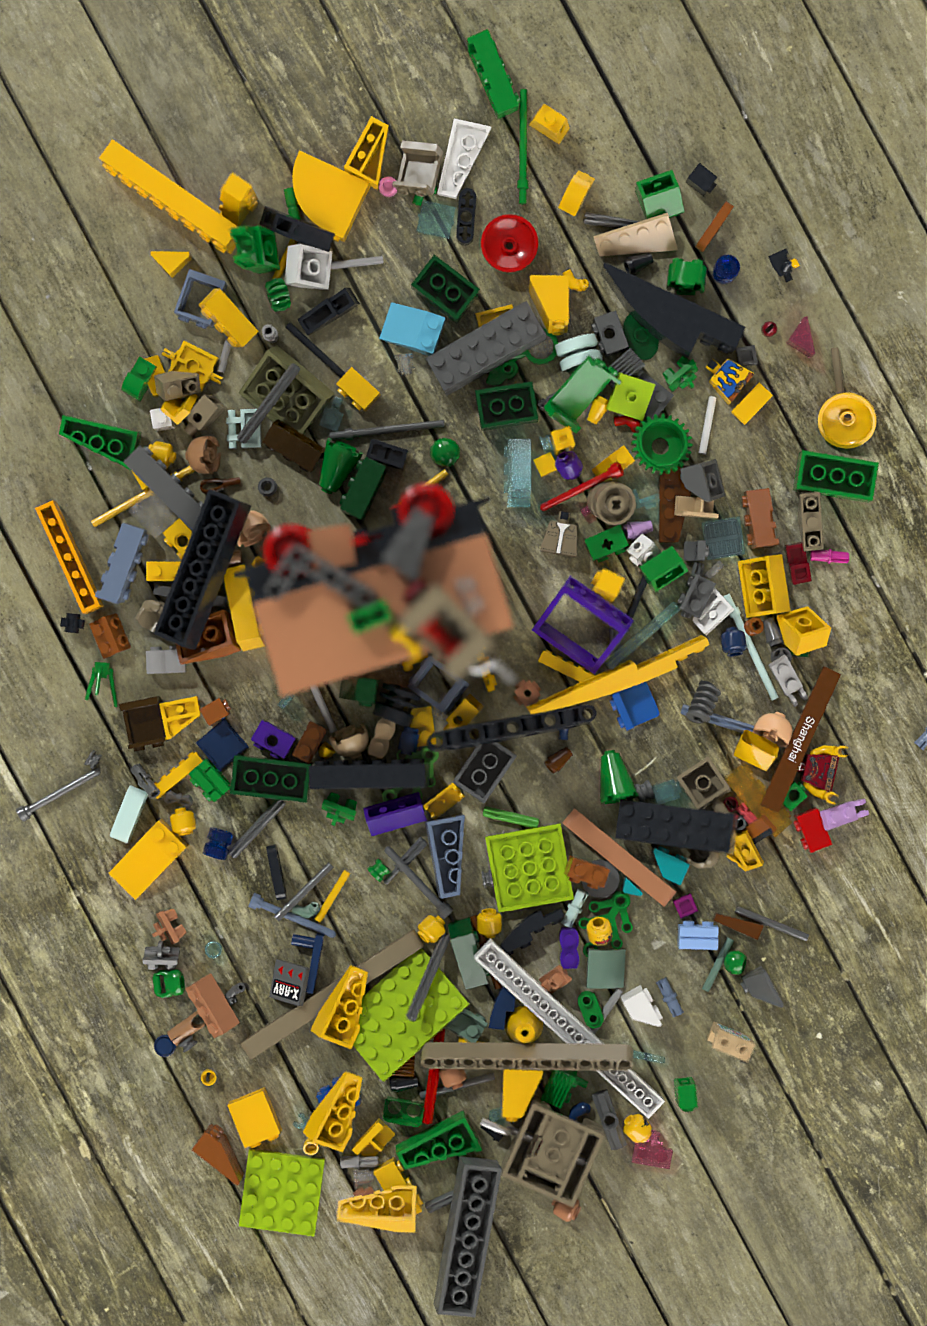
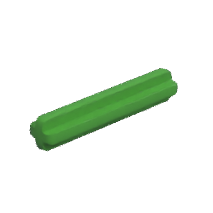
M485 806L483 810L484 817L530 828H537L539 824L538 818Z

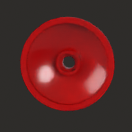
M513 214L498 216L488 223L482 233V254L489 265L501 272L512 273L523 270L531 264L538 251L536 230L528 220L521 216ZM508 243H511L513 245V248L507 249L506 245Z

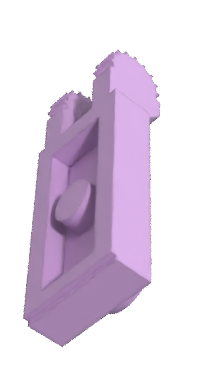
M865 798L848 801L820 811L824 829L830 830L869 815L868 810H862L858 813L855 810V806L866 803Z

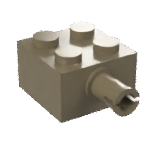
M709 756L676 777L696 809L703 810L707 806H712L716 812L730 813L721 799L731 789Z

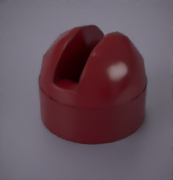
M772 321L765 322L761 327L762 334L765 337L774 336L777 332V325ZM770 325H773L774 327L767 333L765 330Z
M730 796L722 801L729 812L737 810L738 801L736 798Z

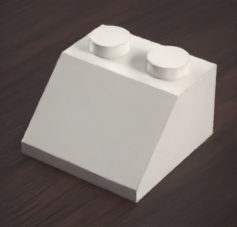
M303 244L288 246L285 284L299 288L329 290L332 251L326 252Z

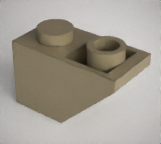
M170 371L154 375L156 393L164 401L201 392L198 373Z

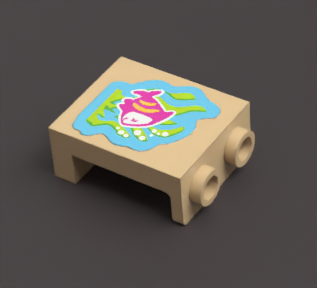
M713 1022L707 1037V1041L713 1043L712 1047L746 1062L749 1061L755 1046L750 1036L716 1022Z

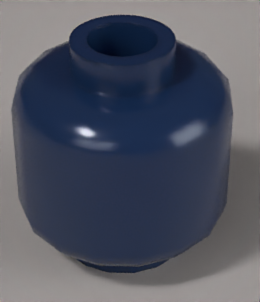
M737 627L727 628L726 632L720 636L722 650L730 657L742 655L743 651L747 648L745 633L738 630Z

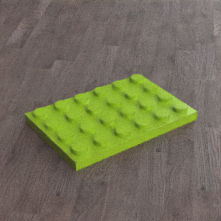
M423 948L404 959L362 997L361 1007L363 1009L359 1017L360 1030L353 1046L383 1082L470 1005L467 999L438 967L416 1021L413 1022L406 1018V1014L431 958Z

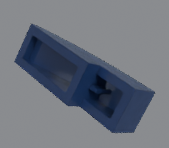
M504 985L494 1001L488 1028L504 1030L506 1011L514 1012L516 996Z

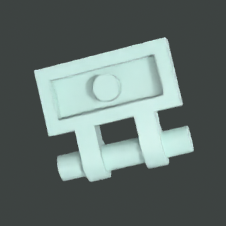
M240 409L241 417H236L235 410H228L226 424H228L227 441H229V449H236V441H239L237 439L238 434H236V424H241L242 430L257 409ZM261 424L246 443L241 442L242 448H262Z

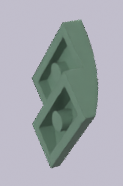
M588 949L586 988H623L626 949Z

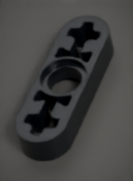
M470 188L463 189L459 194L456 238L461 245H469L474 238L476 193ZM466 193L473 197V199L469 200V207H465L466 200L462 198L466 196ZM469 212L472 215V219L464 222L461 219V214ZM460 225L472 226L471 228L467 227V235H470V237H467L465 241L460 236L464 231V227H460Z
M277 845L266 846L277 901L287 899Z

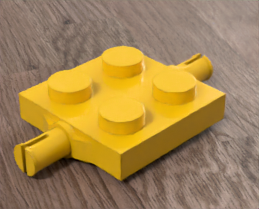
M183 341L180 349L175 353L166 348L163 350L162 356L171 359V366L168 372L177 371L199 374L201 393L206 383L210 380L219 385L222 383L220 380L223 381V377L214 373L218 357L186 341Z

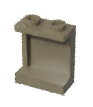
M402 140L400 148L404 154L398 180L393 181L392 185L398 193L404 195L409 193H415L421 197L434 195L443 150L438 144Z

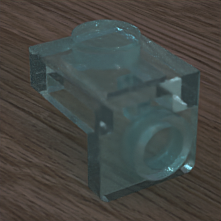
M636 489L632 490L635 495L636 509L645 507L648 510L657 507L656 503L660 501L658 493L639 499Z

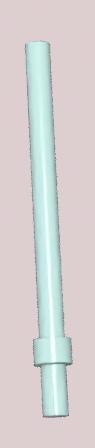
M730 593L723 596L735 609L729 614L730 618L734 619L738 630L745 633L747 649L771 700L779 698L750 635L745 632L739 607L735 606Z

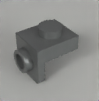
M706 541L684 542V561H704L705 557H708L709 545H706Z

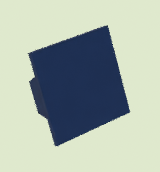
M225 718L196 742L220 772L234 761V755H241L249 748Z

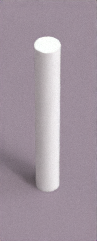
M709 396L699 448L700 454H706L716 404V397Z

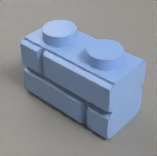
M683 921V924H678V948L718 950V926L714 925L712 921H702V925H696L694 921Z

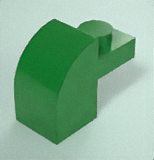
M139 356L132 370L127 373L121 390L141 402L149 388L148 382L157 366Z

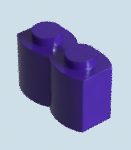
M561 927L559 932L561 944L559 958L563 969H577L579 965V954L577 951L579 944L578 932L575 927Z

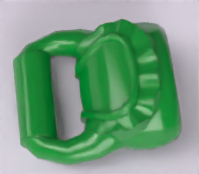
M159 970L152 976L154 994L158 997L179 996L185 991L184 975L180 970ZM160 975L164 976L165 993H162Z

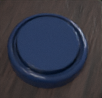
M165 1034L156 1039L154 1050L161 1057H169L175 1052L176 1045Z

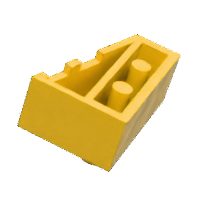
M603 569L595 573L591 582L594 585L592 591L612 604L625 578Z

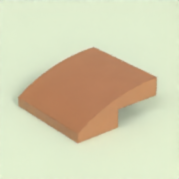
M350 524L307 530L310 550L337 567L356 564ZM312 560L313 570L319 569V563Z

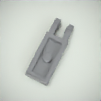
M783 655L768 665L783 693L794 707L798 705L796 698L792 695L795 691L798 690L800 697L804 701L808 699L806 692L802 688L803 685L787 656Z

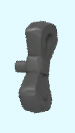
M169 790L164 795V801L167 805L179 803L188 809L193 804L192 797L190 795H183L182 792L176 794Z

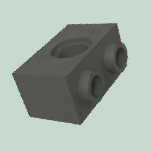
M616 310L594 318V324H591L592 330L595 335L598 334L600 340L598 347L600 352L605 354V357L628 349L629 346ZM606 330H611L614 333L612 339H607L604 336Z

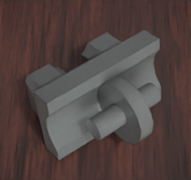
M159 941L158 946L145 947L142 959L143 964H147L149 970L157 969L158 965H165L167 970H175L176 965H178L180 948L164 947L163 941Z

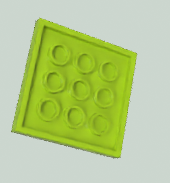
M561 823L485 836L498 913L574 899L571 881L564 874L568 862Z
M249 1149L239 1226L315 1237L325 1159Z

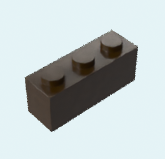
M279 419L272 423L262 441L268 449L279 452L283 455L284 459L295 462L299 465L300 469L306 472H312L317 468L325 452L323 446Z

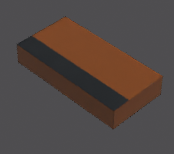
M763 814L746 825L738 833L747 830L752 841L756 844L775 832L777 828Z

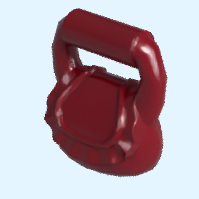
M416 580L407 586L403 593V603L413 605L424 596L428 589L424 580Z

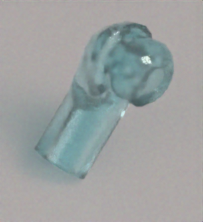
M502 1107L493 1108L489 1112L488 1118L492 1122L503 1118L506 1119V1117H502Z

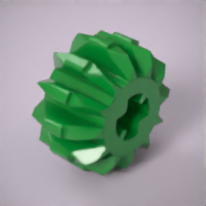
M274 278L266 282L265 292L272 310L277 312L290 308L291 298L285 281L282 278Z

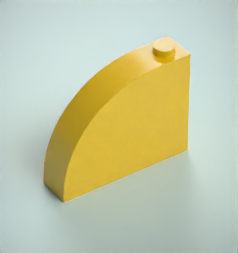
M299 150L293 168V188L303 214L312 224L335 233L333 241L339 242L341 240L345 242L370 189L369 182Z

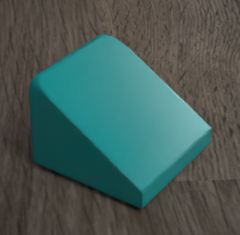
M625 876L622 891L627 894L642 896L641 890Z

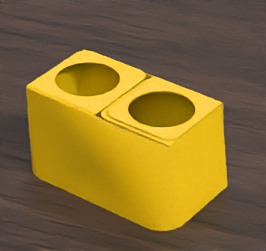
M744 730L736 745L733 756L767 771L777 758L779 746L749 730Z

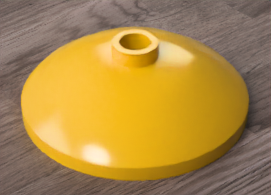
M840 393L832 396L822 405L818 414V428L821 435L827 442L839 448L849 449L863 445L871 438L876 428L877 418L873 406L867 399L855 393ZM850 414L851 418H845L844 415Z

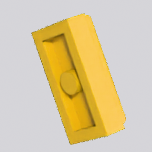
M192 394L188 395L183 401L180 398L164 401L160 410L178 425L191 412L198 396Z

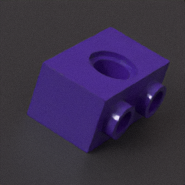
M264 719L261 720L251 738L255 747L264 750V748L271 751L270 755L279 760L281 757L284 759L287 757L297 739L295 736ZM271 735L276 736L278 739L276 746H271L268 743V738Z

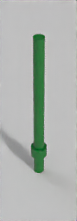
M520 89L519 180L517 181L520 205L527 204V189H529V181L527 180V89Z

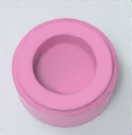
M384 177L379 182L380 193L385 197H392L397 193V190L392 185L393 181H396L393 177Z

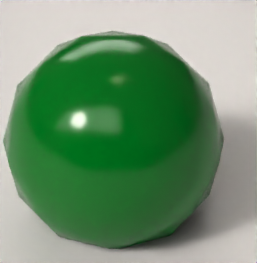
M741 951L729 952L724 958L725 969L734 975L744 972L747 963L746 955Z

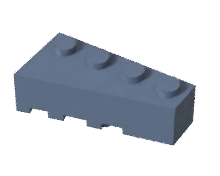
M463 814L425 821L438 896L441 899L460 895L465 815Z

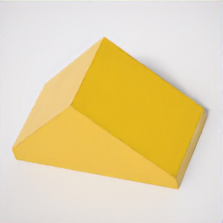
M151 251L153 259L172 278L192 260L190 252Z

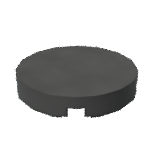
M602 859L592 861L593 863L610 869L604 888L598 886V889L588 887L587 883L583 881L582 886L593 897H608L618 888L619 873L609 861Z

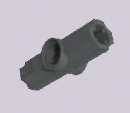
M608 1090L597 1091L592 1094V1098L611 1150L621 1149L627 1143ZM607 1116L615 1118L611 1124L604 1122Z

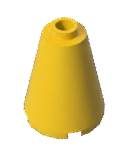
M518 1006L514 1009V1012H510L507 1015L505 1030L509 1038L516 1043H532L540 1037L543 1030V1021L526 1006Z

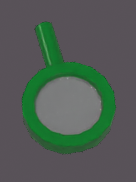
M543 328L547 339L511 360L516 361L526 357L533 364H548L557 355L555 345L558 344V339Z

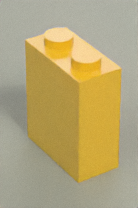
M265 1087L229 1101L227 1106L244 1148L249 1146L250 1148H255L261 1145V1141L266 1139L272 1141L279 1137L282 1128Z

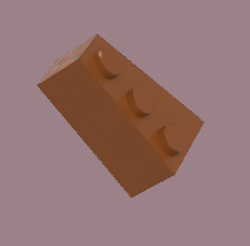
M770 489L745 491L741 500L742 506L746 507L747 514L744 515L745 527L748 526L749 534H746L747 545H751V549L779 545V539L775 538L774 529L776 528V523L773 522Z

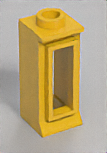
M570 426L551 432L552 436L549 438L555 455H559V450L569 448V451L574 449L575 443Z

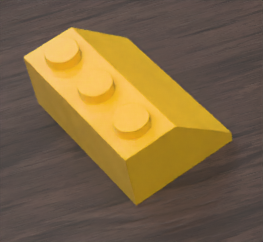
M782 554L738 561L746 618L791 611Z

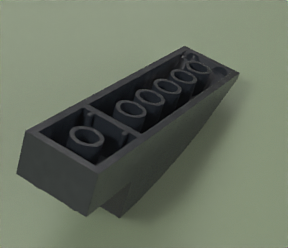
M606 262L603 264L601 274L625 310L669 349L688 358L697 339H700V343L710 347L713 345L717 347V351L726 355L728 353L732 354L736 349L746 328L745 326Z

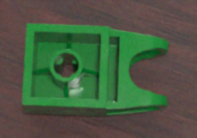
M240 226L229 229L230 236L234 239L237 253L233 256L235 264L258 274L280 270L275 232L261 226Z

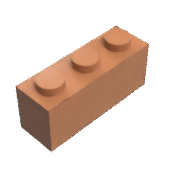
M211 973L185 988L189 999L194 1003L199 1016L204 1020L213 1038L225 1034L240 1023Z

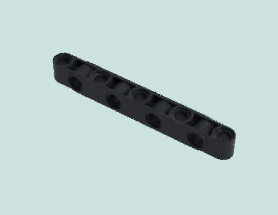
M586 704L454 727L432 733L427 739L426 745L430 751L440 752L566 730L590 724L596 718L597 711L592 705ZM582 711H588L591 715V718H584L582 715ZM546 717H550L553 720L554 724L552 726L545 723ZM513 724L516 727V732H509L507 725ZM476 731L479 738L476 740L472 739L469 736V732ZM438 738L441 741V745L434 746L431 743V739Z

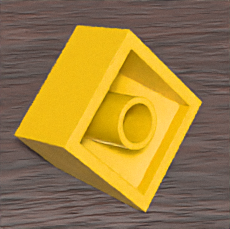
M808 606L777 615L784 644L796 656L827 646L831 627Z

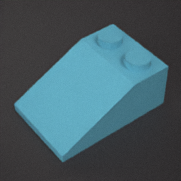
M391 302L379 339L430 356L436 351L446 320L445 317L428 311Z

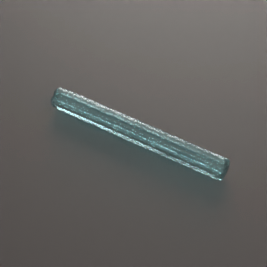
M672 602L609 657L605 661L606 666L609 669H614L680 611L678 609L679 604Z

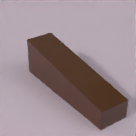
M716 912L713 917L714 921L756 940L759 939L764 927L763 924Z

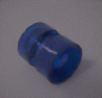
M723 255L716 261L712 269V275L717 283L727 285L735 280L740 271L738 259L732 255Z
M210 827L207 836L209 842L205 843L202 853L215 859L226 860L229 852L227 846L231 845L234 834L219 828Z

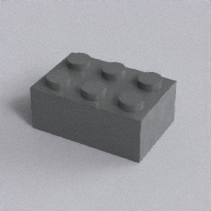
M498 742L476 746L454 778L453 783L485 804L517 755Z

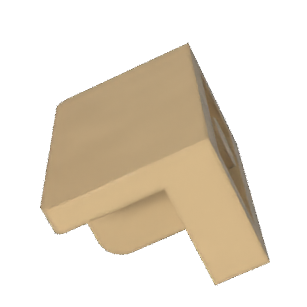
M676 496L674 513L676 516L709 519L719 517V514H713L714 500L706 502L700 497Z

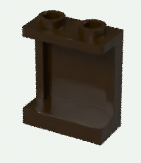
M160 696L119 704L120 711L123 712L129 742L128 749L133 748L134 752L145 750L146 745L152 744L153 748L164 746V742L168 741L166 740L159 705L161 703Z

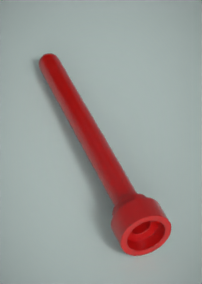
M618 461L611 464L608 471L540 505V509L546 511L609 478L618 479L624 476L622 466Z

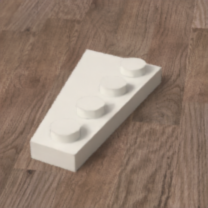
M454 119L437 195L453 199L457 198L491 131V126Z

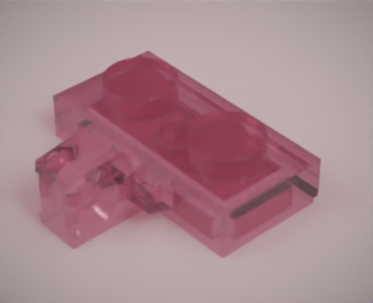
M652 1130L650 1140H647L645 1144L634 1142L631 1162L670 1169L673 1149L663 1147V1142H659L660 1131Z

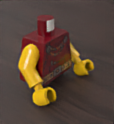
M823 745L812 749L810 754H805L804 761L801 762L797 771L801 772L800 780L803 781V786L813 796L826 800L832 805L836 803L831 802V797L834 795L839 797L838 794L832 792L839 757L848 756L843 755L841 752L843 748H848L847 746Z

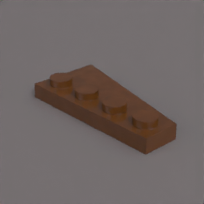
M678 466L676 472H673L671 469L669 475L665 471H663L662 475H659V543L679 542L685 516L674 515L676 496L690 497L691 491L686 489L681 481L680 469L682 468Z

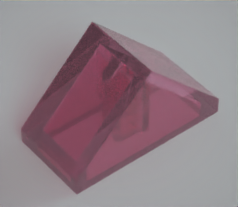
M806 316L801 319L786 343L810 358L815 355V349L808 317Z

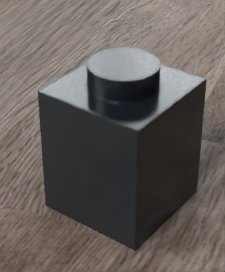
M699 163L687 178L686 183L704 197L707 192L710 194L717 186L715 183L717 176Z

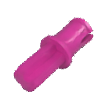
M831 549L828 551L812 550L810 552V561L827 562V564H830V562L847 564L849 562V553L831 551Z

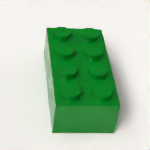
M802 450L798 455L793 491L805 493L820 492V495L869 503L873 501L879 463Z

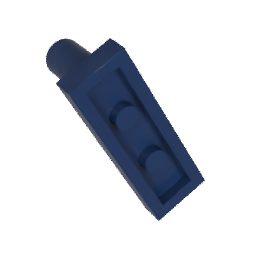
M317 933L315 938L297 934L292 936L291 945L313 949L306 993L313 994L315 991L325 936Z

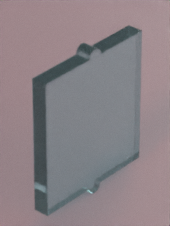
M423 200L421 213L418 214L419 222L416 232L449 239L451 228L454 225L453 219L456 207Z

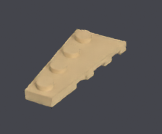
M668 213L594 236L599 256L678 250Z

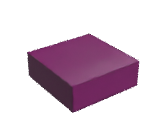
M691 893L673 900L681 919L698 912Z

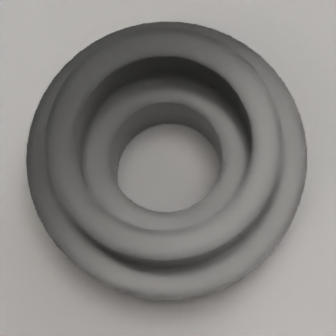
M263 478L258 484V490L263 496L270 497L276 493L277 483L272 478ZM266 484L271 485V489L269 491H266L264 489V486Z

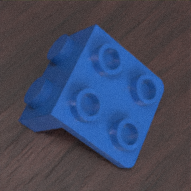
M647 682L610 695L612 698L609 700L613 711L617 710L619 714L617 721L620 727L625 728L626 731L656 718L660 714Z

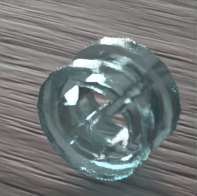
M548 434L544 438L539 437L544 453H547V450H554Z
M210 941L205 946V954L209 958H217L223 952V947L218 941ZM211 944L212 946H218V948L216 949L218 951L217 954L213 953L212 955L210 953L211 949L209 948V946Z

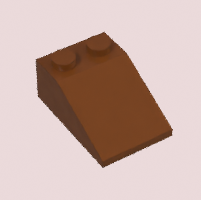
M221 610L209 615L196 650L184 648L176 644L180 664L221 658L241 651L236 640L231 614Z
M210 1124L197 1140L192 1151L238 1186L244 1175L240 1163L227 1136L223 1133L224 1130L216 1124Z

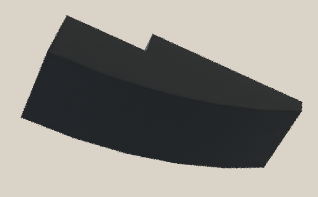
M344 288L331 298L322 301L297 320L307 336L351 311L360 303L351 288Z

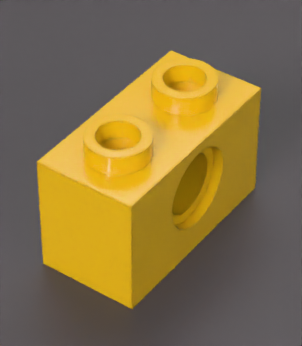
M179 518L163 532L165 536L163 540L170 547L174 546L178 550L176 554L181 560L187 545L181 547L179 540L181 537L186 536L189 542L193 531Z

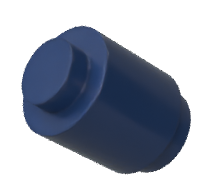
M404 726L403 731L400 733L397 748L401 750V754L412 755V752L416 753L420 734H418L419 729Z

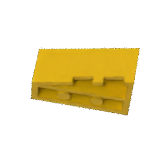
M371 116L344 166V171L369 182L370 186L376 190L379 188L388 137L387 124Z
M233 172L221 188L220 201L223 202V205L219 206V210H221L219 214L239 227L250 211L253 212L257 207L258 198L252 185Z

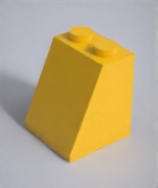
M530 275L529 294L547 332L553 335L567 333L569 322V275Z
M503 1069L502 1117H506V1121L518 1122V1118L523 1117L541 1080L542 1070Z

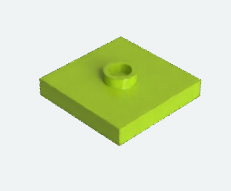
M619 372L618 377L622 383L619 385L615 382L606 409L643 421L656 384Z

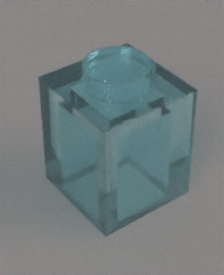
M674 779L651 786L656 803L659 805L680 798L679 793L682 792L679 782H675Z

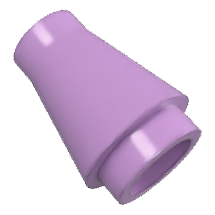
M650 520L633 521L623 525V531L627 540H634L641 534L644 535L652 532L653 526Z

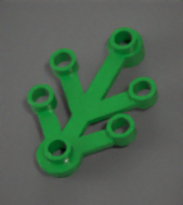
M623 891L614 893L611 899L600 902L591 901L588 905L589 910L593 913L603 908L612 907L608 914L595 917H604L611 923V946L614 949H620L623 945L622 940L619 938L615 921L618 912H620L622 919V931L630 933L633 929L627 912V908L630 905V897ZM619 897L624 898L622 904L617 903ZM593 903L598 905L596 910L591 909ZM581 917L578 921L580 928L587 929V925H581L582 920L585 919L589 922L591 919L595 917ZM624 924H630V929L624 930ZM615 940L620 941V945L617 947L613 945ZM591 942L585 943L583 946L584 955L588 957V946L598 949V945H594Z

